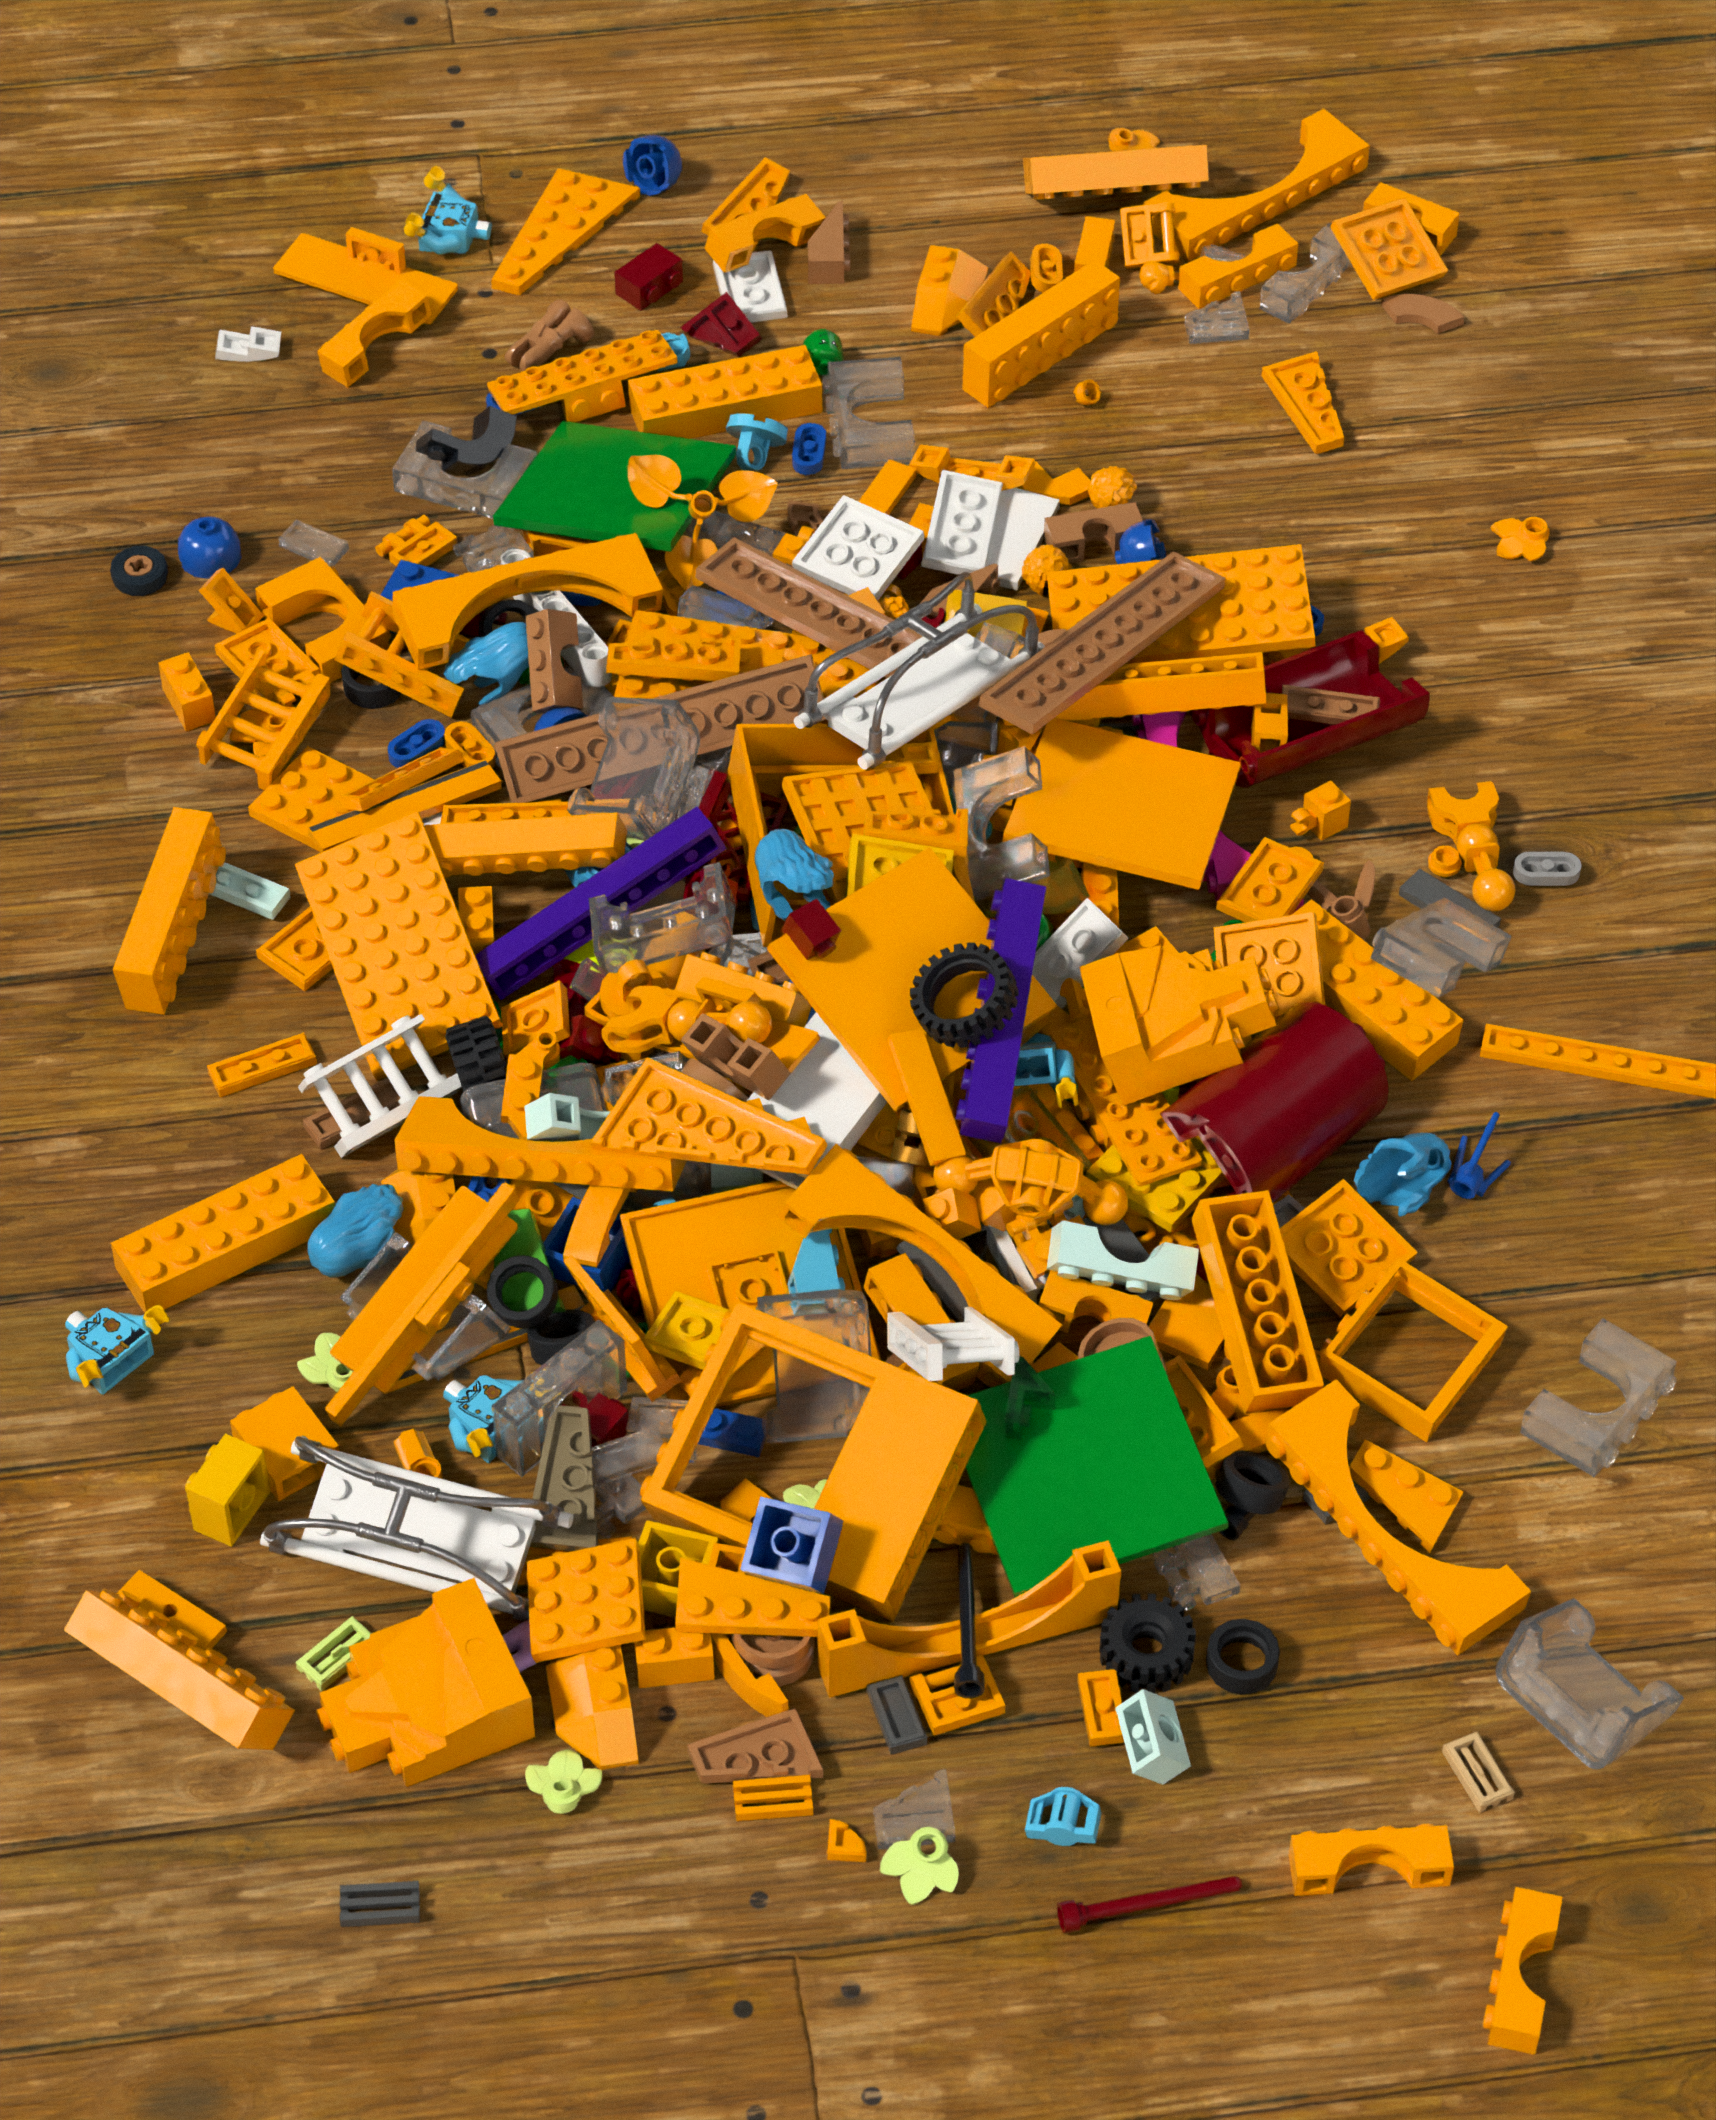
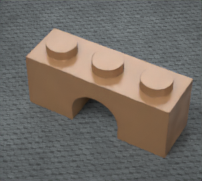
M1136 502L1046 517L1044 520L1045 545L1049 544L1059 548L1065 553L1069 563L1084 561L1085 543L1090 541L1107 543L1115 555V551L1120 550V539L1124 531L1131 525L1143 521Z
M545 609L527 615L526 632L532 712L546 713L550 709L559 707L583 709L581 677L568 674L561 663V651L579 645L577 614Z
M703 1013L681 1039L682 1043L699 1062L767 1100L772 1098L791 1074L771 1049L749 1037L743 1043L731 1033L726 1025Z

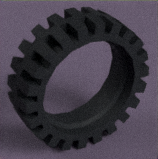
M960 943L954 945V952H950L948 948L941 950L943 957L940 959L935 955L930 957L928 960L931 966L928 967L923 964L919 969L922 977H914L913 984L915 988L910 989V996L912 998L910 1004L917 1020L931 1038L933 1037L940 1044L944 1042L948 1047L954 1048L956 1043L960 1048L968 1047V1040L973 1045L980 1044V1036L985 1035L989 1040L994 1036L992 1029L996 1028L1001 1031L1005 1027L1002 1019L1010 1020L1013 1016L1011 1008L1017 1007L1018 1001L1015 996H1019L1015 977L998 952L993 948L990 950L986 945L980 944L978 948L975 943H967L965 949ZM970 971H985L993 975L995 979L993 993L984 1006L976 1012L959 1019H942L936 1016L933 1009L936 996L943 986L953 978Z

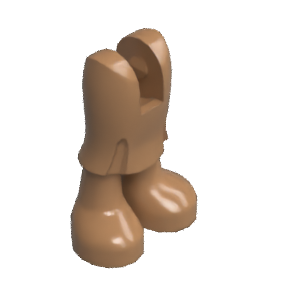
M555 300L547 307L546 314L542 319L536 321L532 329L507 350L504 359L514 367L520 365L522 372L529 367H539L555 351L561 349L563 343L568 338L573 337L581 343L588 342L594 336L593 327L577 308L571 310L565 301Z

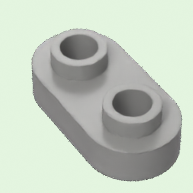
M1524 852L1515 859L1513 875L1517 881L1525 885L1567 886L1574 884L1579 879L1581 861L1577 856L1569 852Z

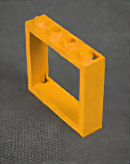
M1398 1258L1389 1270L1385 1268L1379 1272L1374 1281L1376 1286L1371 1292L1365 1290L1355 1305L1357 1309L1352 1316L1346 1314L1336 1329L1338 1333L1333 1340L1330 1338L1325 1340L1323 1347L1317 1353V1356L1321 1358L1319 1369L1321 1376L1331 1382L1337 1379L1351 1395L1427 1443L1499 1349L1508 1326ZM1395 1290L1478 1341L1425 1411L1342 1359V1356Z

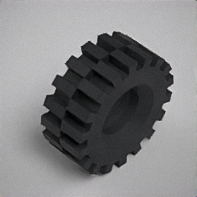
M1148 1593V1600H1141L1140 1594L1132 1595L1131 1603H1128L1123 1598L1118 1601V1610L1113 1607L1108 1610L1107 1619H1103L1101 1625L1100 1661L1102 1666L1106 1665V1670H1116L1120 1687L1123 1688L1126 1683L1131 1684V1692L1138 1693L1139 1688L1144 1687L1147 1688V1691L1155 1693V1688L1160 1686L1162 1692L1170 1690L1171 1681L1179 1685L1183 1681L1184 1674H1189L1194 1659L1196 1631L1195 1628H1192V1618L1190 1615L1184 1617V1608L1180 1604L1173 1608L1171 1607L1172 1599L1164 1596L1162 1602L1156 1601V1594ZM1139 1638H1152L1162 1644V1649L1156 1653L1145 1654L1134 1649L1132 1644Z

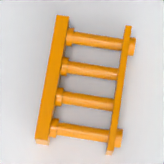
M371 591L361 615L368 619L358 636L348 631L346 632L335 661L452 718L464 688L458 686V683L454 684L447 680V678L444 679L428 671L430 667L417 670L415 664L399 657L406 643L392 613V601ZM379 625L397 633L388 650L370 642ZM459 634L451 649L450 657L454 653L459 652L470 639Z
M259 649L254 659L250 658L246 662L243 676L207 731L203 730L199 735L196 748L199 749L200 763L206 765L213 753H218L255 769L258 788L265 790L284 771L330 698V678L318 673L312 683L305 685L267 669L266 651ZM262 680L300 696L301 700L297 707L293 706L290 709L252 692L259 681ZM247 704L285 720V726L282 731H276L275 733L237 716L243 706ZM229 728L269 744L270 749L266 756L261 755L259 757L225 743L222 739Z

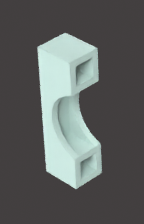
M548 1093L524 1106L527 1140L563 1142L591 1139L595 1136L611 1111L585 1110L579 1107L578 1097Z
M1063 1220L1052 1227L1047 1270L1057 1271V1275L1065 1279H1078L1081 1276L1091 1278L1092 1283L1099 1286H1112L1115 1283L1126 1286V1290L1129 1292L1146 1293L1149 1290L1160 1293L1159 1296L1163 1299L1180 1300L1181 1297L1194 1291L1199 1249L1164 1242L1152 1250L1146 1261L1128 1263L1114 1257L1104 1247L1097 1227Z

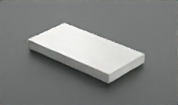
M942 470L921 567L958 575L963 572L972 573L986 567L1003 486L1002 482Z
M1019 488L1001 491L986 566L993 563L998 564L1000 586L1018 590L1023 580V562L1033 549L1040 547L1044 539V520L1046 517L1056 515L1060 507V499Z

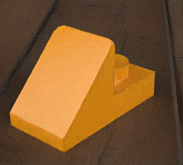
M224 568L217 570L198 590L215 609L207 620L237 634L257 624L265 616Z

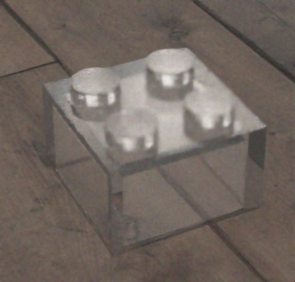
M949 721L934 730L948 789L964 791L973 798L977 768L985 755L997 754L998 723Z

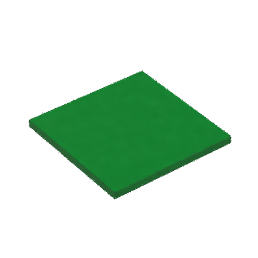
M562 421L494 513L493 522L494 525L595 541H604L617 536L637 533L643 548L671 552L693 520L688 509L689 502L672 499L668 496L665 505L661 508H650L643 505L634 496L629 485L627 473L629 458L631 456L663 455L677 464L681 473V483L673 491L674 493L685 495L690 493L694 495L702 490L711 493L735 458L736 445Z
M1151 1335L967 1395L979 1401L987 1422L965 1470L1015 1598L1046 1579L1072 1556V1550L1109 1540L1118 1565L1228 1529V1521Z

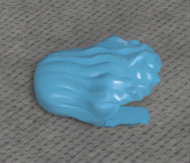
M508 623L495 629L485 637H475L469 640L459 652L451 655L449 662L445 665L446 668L443 674L447 680L454 684L466 681L473 675L480 676L474 680V684L479 688L498 682L500 686L478 702L483 708L490 707L513 689L522 672L529 667L526 623Z
M775 829L759 841L754 860L759 872L760 887L767 903L773 908L778 918L786 921L789 913L793 912L785 897L774 887L773 881L777 880L788 889L796 893H803V898L806 901L811 902L817 898L825 909L830 907V903L823 894V889L833 886L834 873L830 869L833 866L832 861L813 852L806 845L802 837L794 831L787 829Z
M1413 1133L1403 1138L1381 1140L1376 1145L1374 1152L1369 1153L1368 1159L1361 1161L1360 1168L1356 1170L1354 1182L1357 1186V1192L1367 1202L1380 1201L1382 1205L1399 1206V1217L1417 1212L1420 1207L1430 1201L1432 1188L1442 1181L1451 1169L1448 1145L1443 1139L1433 1133Z
M371 1184L368 1188L364 1186L359 1191L344 1193L337 1201L330 1215L319 1223L308 1240V1255L311 1265L322 1274L330 1278L345 1276L358 1268H374L384 1262L387 1257L394 1255L399 1248L391 1242L395 1233L393 1226L402 1217V1212L404 1211L402 1205L403 1197L398 1196L394 1186L390 1184L380 1186Z

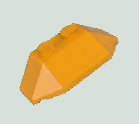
M930 245L918 282L911 332L941 336L948 331V328L959 324L960 321L956 316L986 280L989 267L960 249Z
M397 1169L381 1181L382 1185H393L398 1196L403 1197L402 1205L404 1211L402 1212V1217L393 1226L395 1233L391 1242L405 1254L411 1250L456 1193L453 1174Z
M621 1645L608 1648L603 1647L594 1651L556 1658L546 1665V1673L556 1735L577 1752L592 1760V1763L600 1770L639 1764L632 1707Z

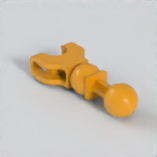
M1477 782V794L1467 800L1450 796L1445 787L1428 788L1427 811L1433 829L1453 839L1460 857L1465 861V871L1477 872L1478 876L1472 886L1475 902L1487 911L1495 912L1505 909L1514 899L1515 884L1508 873L1496 868L1498 866L1500 847L1497 835L1492 828L1497 821L1496 808L1499 804V796L1493 782Z
M637 986L626 997L631 1013L625 1016L612 1017L601 1030L604 1042L612 1051L632 1054L641 1053L661 1044H672L675 1039L681 1041L682 1037L703 1013L726 1025L731 1033L743 1043L748 1037L758 1043H762L771 1032L772 1019L768 1010L760 1003L754 1001L741 1002L733 1007L730 1013H719L715 1011L710 999L704 1000L703 1003L693 999L679 1001L678 997H668L659 986ZM615 1033L629 1034V1037L622 1038Z

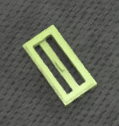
M352 1616L297 1660L296 1668L301 1673L304 1672L307 1679L311 1682L314 1681L317 1688L323 1691L347 1671L346 1663L351 1662L349 1646L370 1639V1634L372 1633ZM354 1630L357 1632L343 1645L340 1644L332 1650L330 1655L313 1668L311 1666Z

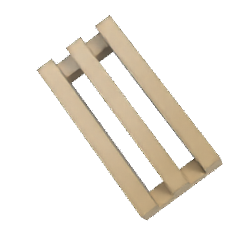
M1478 1732L1443 1745L1442 1753L1479 1813L1486 1811L1487 1806L1492 1805V1807L1500 1805V1801L1504 1799L1506 1802L1513 1800L1515 1792ZM1467 1745H1472L1499 1789L1495 1792L1484 1775V1771L1474 1759ZM1456 1750L1459 1751L1460 1755L1462 1756L1463 1760H1464L1465 1763L1467 1764L1468 1768L1470 1769V1771H1471V1773L1473 1774L1474 1778L1476 1779L1477 1783H1478L1479 1786L1481 1787V1789H1482V1791L1484 1792L1485 1796H1483L1482 1792H1481L1480 1789L1478 1788L1477 1784L1475 1783L1474 1779L1472 1778L1471 1774L1469 1773L1468 1769H1467L1466 1766L1464 1765L1463 1761L1461 1760V1758H1460V1756L1458 1755V1753H1457Z

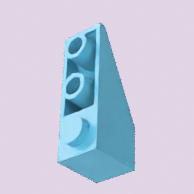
M832 1229L812 1232L805 1239H802L787 1283L794 1317L835 1313L841 1299L845 1298V1283L842 1277H838L836 1266L839 1263L838 1249L835 1244L831 1245L829 1235Z

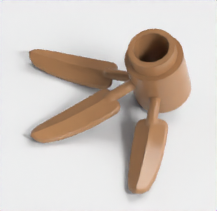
M1368 860L1365 863L1354 897L1345 895L1337 898L1316 880L1307 892L1313 901L1325 910H1329L1331 907L1330 914L1361 939L1365 940L1369 936L1371 928L1363 907H1369L1374 892L1375 866L1373 862Z

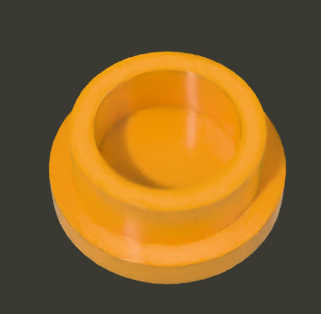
M1439 846L1429 855L1428 867L1438 876H1453L1461 869V857L1458 851L1451 846Z

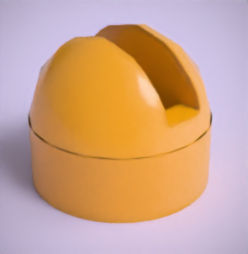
M1094 380L1082 381L1074 389L1076 401L1080 405H1091L1100 399V388ZM1085 390H1088L1089 396H1086Z

